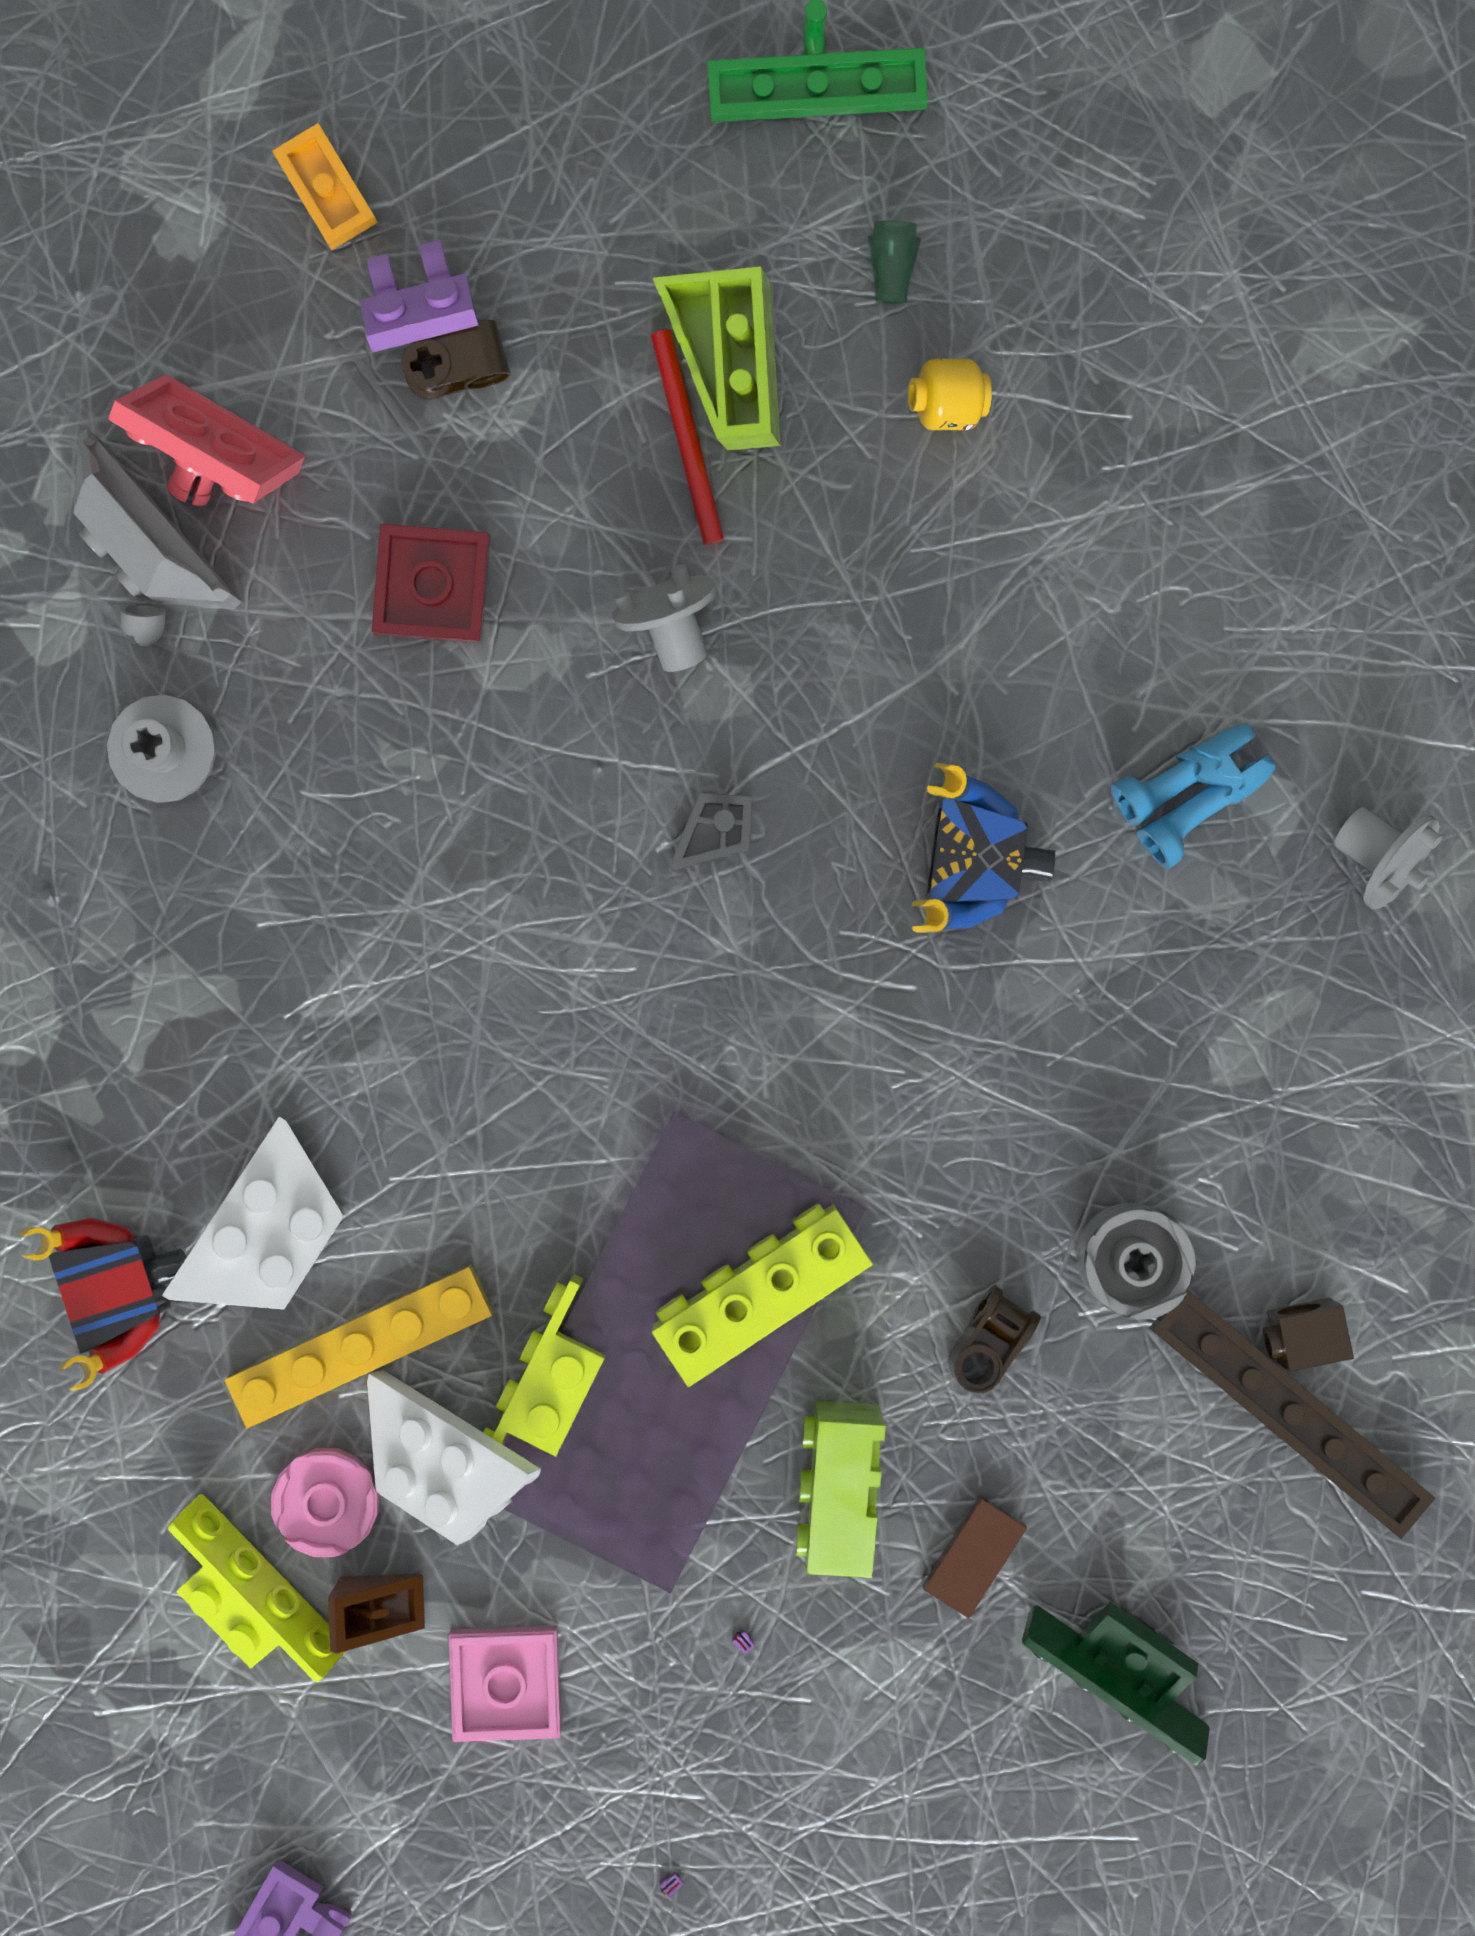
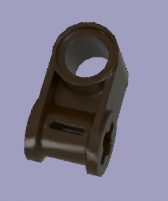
M479 320L478 326L412 342L404 350L401 359L402 370L410 390L418 397L426 400L438 399L469 389L490 387L507 380L511 376L497 323L494 320ZM425 360H431L432 365L435 367V377L431 379H425L422 373L421 362Z
M993 1285L981 1299L971 1316L968 1326L952 1348L948 1357V1367L952 1376L965 1390L972 1393H986L997 1386L1016 1355L1021 1352L1033 1336L1041 1319V1315L1033 1310L1028 1313L1003 1297V1290L997 1285ZM1001 1314L1013 1322L1014 1325L1012 1327L998 1319L996 1315ZM974 1352L986 1354L988 1358L986 1372L976 1379L965 1377L962 1372L964 1359Z

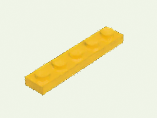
M468 1265L234 1373L224 1381L246 1429L480 1322L492 1316L494 1312L472 1265Z

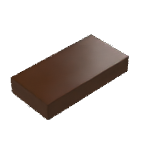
M980 1495L922 1585L923 1589L969 1619L1027 1530L1025 1523Z

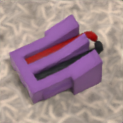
M745 1629L734 1634L732 1642L744 1654L755 1647L754 1642Z
M676 1872L660 1882L661 1892L664 1895L668 1894L670 1898L684 1885L683 1880H681Z

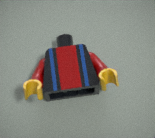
M97 1218L57 1224L52 1227L51 1231L42 1227H26L20 1231L18 1236H30L35 1233L40 1236V1249L35 1253H26L21 1256L29 1260H43L49 1257L79 1352L81 1354L90 1350L89 1357L78 1355L65 1360L60 1365L59 1371L70 1367L72 1364H78L84 1370L82 1382L68 1388L69 1390L77 1391L86 1388L93 1383L96 1372L104 1374L137 1356L159 1330L161 1323L160 1313L171 1307L170 1300L162 1295L187 1258L182 1249L156 1256L148 1235L135 1237L128 1226Z

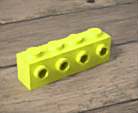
M820 1203L809 1208L792 1221L796 1227L795 1230L780 1240L774 1234L769 1235L747 1251L751 1258L735 1270H732L729 1264L722 1266L701 1282L705 1290L688 1301L683 1294L679 1295L656 1311V1315L660 1320L653 1324L651 1333L688 1388L873 1265L864 1248L834 1204L825 1210Z

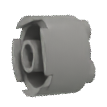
M1139 1203L1116 1204L1096 1214L1078 1235L1076 1261L1079 1275L1089 1292L1111 1311L1139 1320L1152 1319L1173 1310L1187 1294L1186 1291L1192 1276H1194L1196 1267L1195 1252L1188 1235L1181 1226L1160 1211ZM1134 1249L1142 1254H1146V1256L1139 1259L1140 1269L1137 1271H1133L1127 1265H1124V1263L1130 1260L1129 1253Z

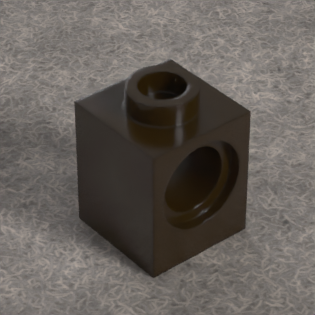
M1330 1297L1267 1310L1270 1326L1263 1327L1266 1350L1270 1359L1277 1358V1362L1289 1372L1354 1359L1344 1307Z

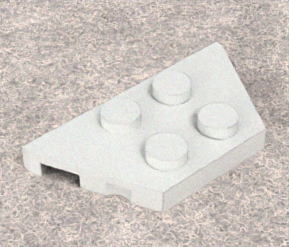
M278 1117L162 1295L163 1297L176 1301L272 1309L286 1308L344 1217L286 1120Z
M380 1370L369 1374L367 1387L376 1492L454 1544L459 1545L470 1540L486 1525L488 1518L501 1512L511 1502L510 1498L516 1492L539 1476L541 1471L539 1467L388 1372Z

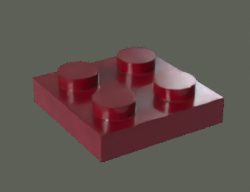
M380 524L371 632L374 635L482 644L491 539L489 532Z

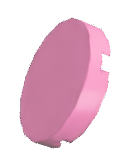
M315 1448L298 1455L279 1474L271 1493V1516L276 1528L279 1527L280 1532L286 1537L284 1540L294 1550L312 1557H337L356 1547L369 1535L380 1511V1494L376 1492L375 1478L371 1469L356 1455L339 1448Z

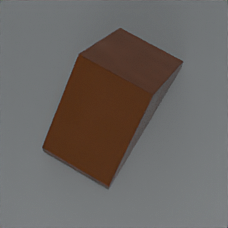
M415 1573L341 1576L328 1596L330 1652L338 1654L425 1629L423 1575Z

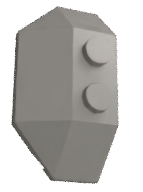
M87 428L78 435L73 513L85 526L79 532V535L99 557L102 558L109 553L121 569L115 573V576L136 599L144 594L158 604L235 609L241 604L242 601L103 441Z

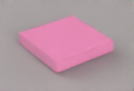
M558 1625L450 1630L449 1660L453 1742L561 1737Z

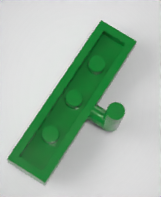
M810 0L805 6L803 36L805 55L707 60L711 122L926 110L928 96L925 48L826 53L825 25L827 6L822 0Z

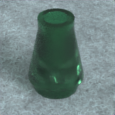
M906 221L874 222L873 235L868 236L875 284V302L890 304L907 303L908 289L922 238L916 237V223Z

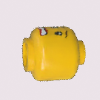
M935 358L928 360L922 366L918 378H911L909 382V409L917 411L920 422L927 430L965 431L973 429L981 417L987 416L991 407L992 387L990 377L987 373H982L979 365L972 359Z

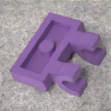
M441 240L420 245L429 283L399 290L397 280L394 279L388 253L367 258L375 296L360 300L366 337L372 352L478 326L466 273L451 277Z
M278 1859L233 1936H297L301 1928L313 1936H340L352 1914L336 1905L317 1902L324 1886Z

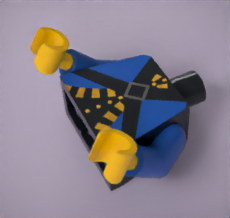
M935 763L934 768L941 769L944 772L945 782L942 787L927 786V792L931 795L948 798H942L938 803L926 899L915 900L911 903L912 907L921 906L926 912L925 923L922 926H912V930L917 933L938 932L942 929H967L1002 914L1008 900L1018 899L1021 878L1051 882L1053 876L1055 850L1025 846L1028 823L1018 820L1016 807L989 784L966 775L964 770L957 765Z

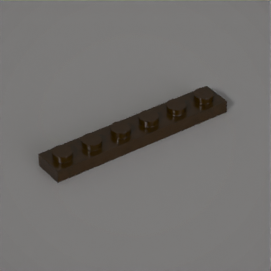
M1189 1290L1186 1291L1187 1294L1177 1307L1159 1316L1149 1328L1400 1539L1404 1537L1436 1499Z

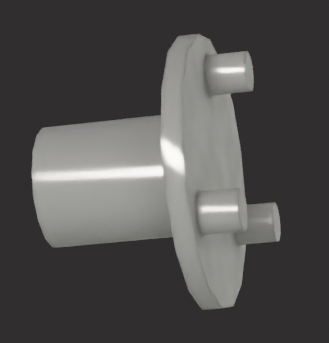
M685 564L677 565L671 569L672 580L648 587L632 596L630 592H622L614 597L617 608L612 616L617 629L624 631H644L649 629L662 668L667 672H675L693 667L702 662L708 655L694 613L710 603L718 590L711 577L703 575L689 576Z
M165 694L143 697L125 707L112 724L107 741L109 766L118 782L136 797L157 803L179 801L197 791L211 774L216 757L214 732L204 714L188 701Z
M1365 807L1359 808L1347 819L1340 829L1334 845L1341 852L1373 873L1363 897L1366 906L1371 909H1380L1387 903L1392 902L1407 884H1410L1417 890L1423 888L1428 877L1418 870L1431 849L1436 848L1442 839V835L1438 833L1440 825L1436 818L1425 815L1413 822L1403 833Z

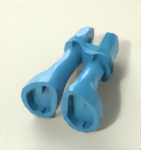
M1249 724L1228 728L1202 744L1189 747L1188 752L1176 756V759L1181 761L1180 763L1155 778L1141 782L1136 778L1126 776L1111 784L1110 789L1113 798L1123 817L1132 826H1137L1145 821L1159 807L1192 784L1197 783L1207 787L1177 808L1151 821L1137 831V837L1141 844L1163 868L1169 870L1184 857L1182 839L1193 828L1227 805L1238 804L1243 798L1249 797L1274 772L1276 765L1269 753L1253 762L1245 764L1241 767L1240 771L1229 756L1231 753L1234 754L1242 749L1244 744L1256 736Z

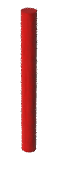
M660 330L652 333L650 337L703 545L716 544L724 541V536L671 330Z

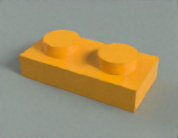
M319 123L272 150L331 251L378 223Z

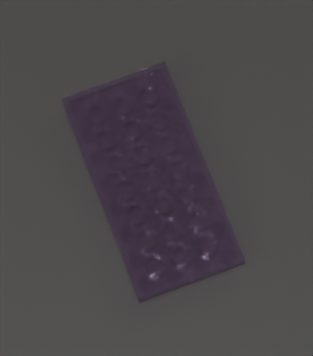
M674 1110L561 1332L606 1355L556 1457L509 1434L504 1446L539 1467L541 1471L533 1482L524 1485L510 1498L511 1502L504 1510L671 1594L819 1301L689 1388L651 1333L653 1324L660 1320L656 1315V1311L679 1295L683 1294L688 1301L705 1290L701 1282L722 1266L729 1264L731 1269L735 1270L751 1258L747 1251L769 1235L774 1234L780 1240L795 1230L796 1227L792 1221L816 1204L820 1203L824 1210L834 1204L853 1233L866 1208Z

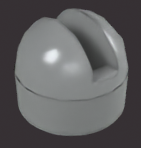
M143 603L123 606L121 608V628L124 637L132 644H138L142 647H150L157 643L163 637L165 629V609L157 605Z

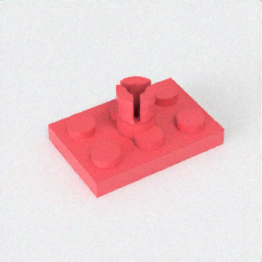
M167 374L115 400L108 418L109 421L125 429L126 434L134 441L144 445H152L173 457L176 466L167 482V490L172 496L186 503L189 491L193 490L192 505L203 506L209 502L214 482L221 485L222 490L230 497L254 504L299 474L306 455Z

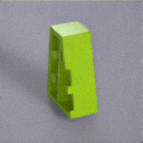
M762 267L653 278L719 442L727 451L781 446L771 283Z
M815 1401L814 1416L804 1415L802 1448L812 1449L811 1470L801 1469L799 1502L809 1504L807 1524L797 1523L796 1556L805 1557L807 1574L872 1578L878 1518L876 1513L877 1488L881 1485L882 1474L881 1467H879L880 1441L885 1440L886 1429L879 1404Z

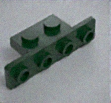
M1109 1602L1080 1634L1040 1606L1035 1605L1028 1613L1022 1643L1037 1658L1049 1662L1073 1679L1080 1688L1086 1692L1093 1693L1116 1709L1127 1721L1137 1724L1156 1737L1171 1752L1183 1756L1196 1766H1199L1206 1759L1210 1731L1208 1724L1174 1701L1197 1678L1199 1663L1112 1602Z

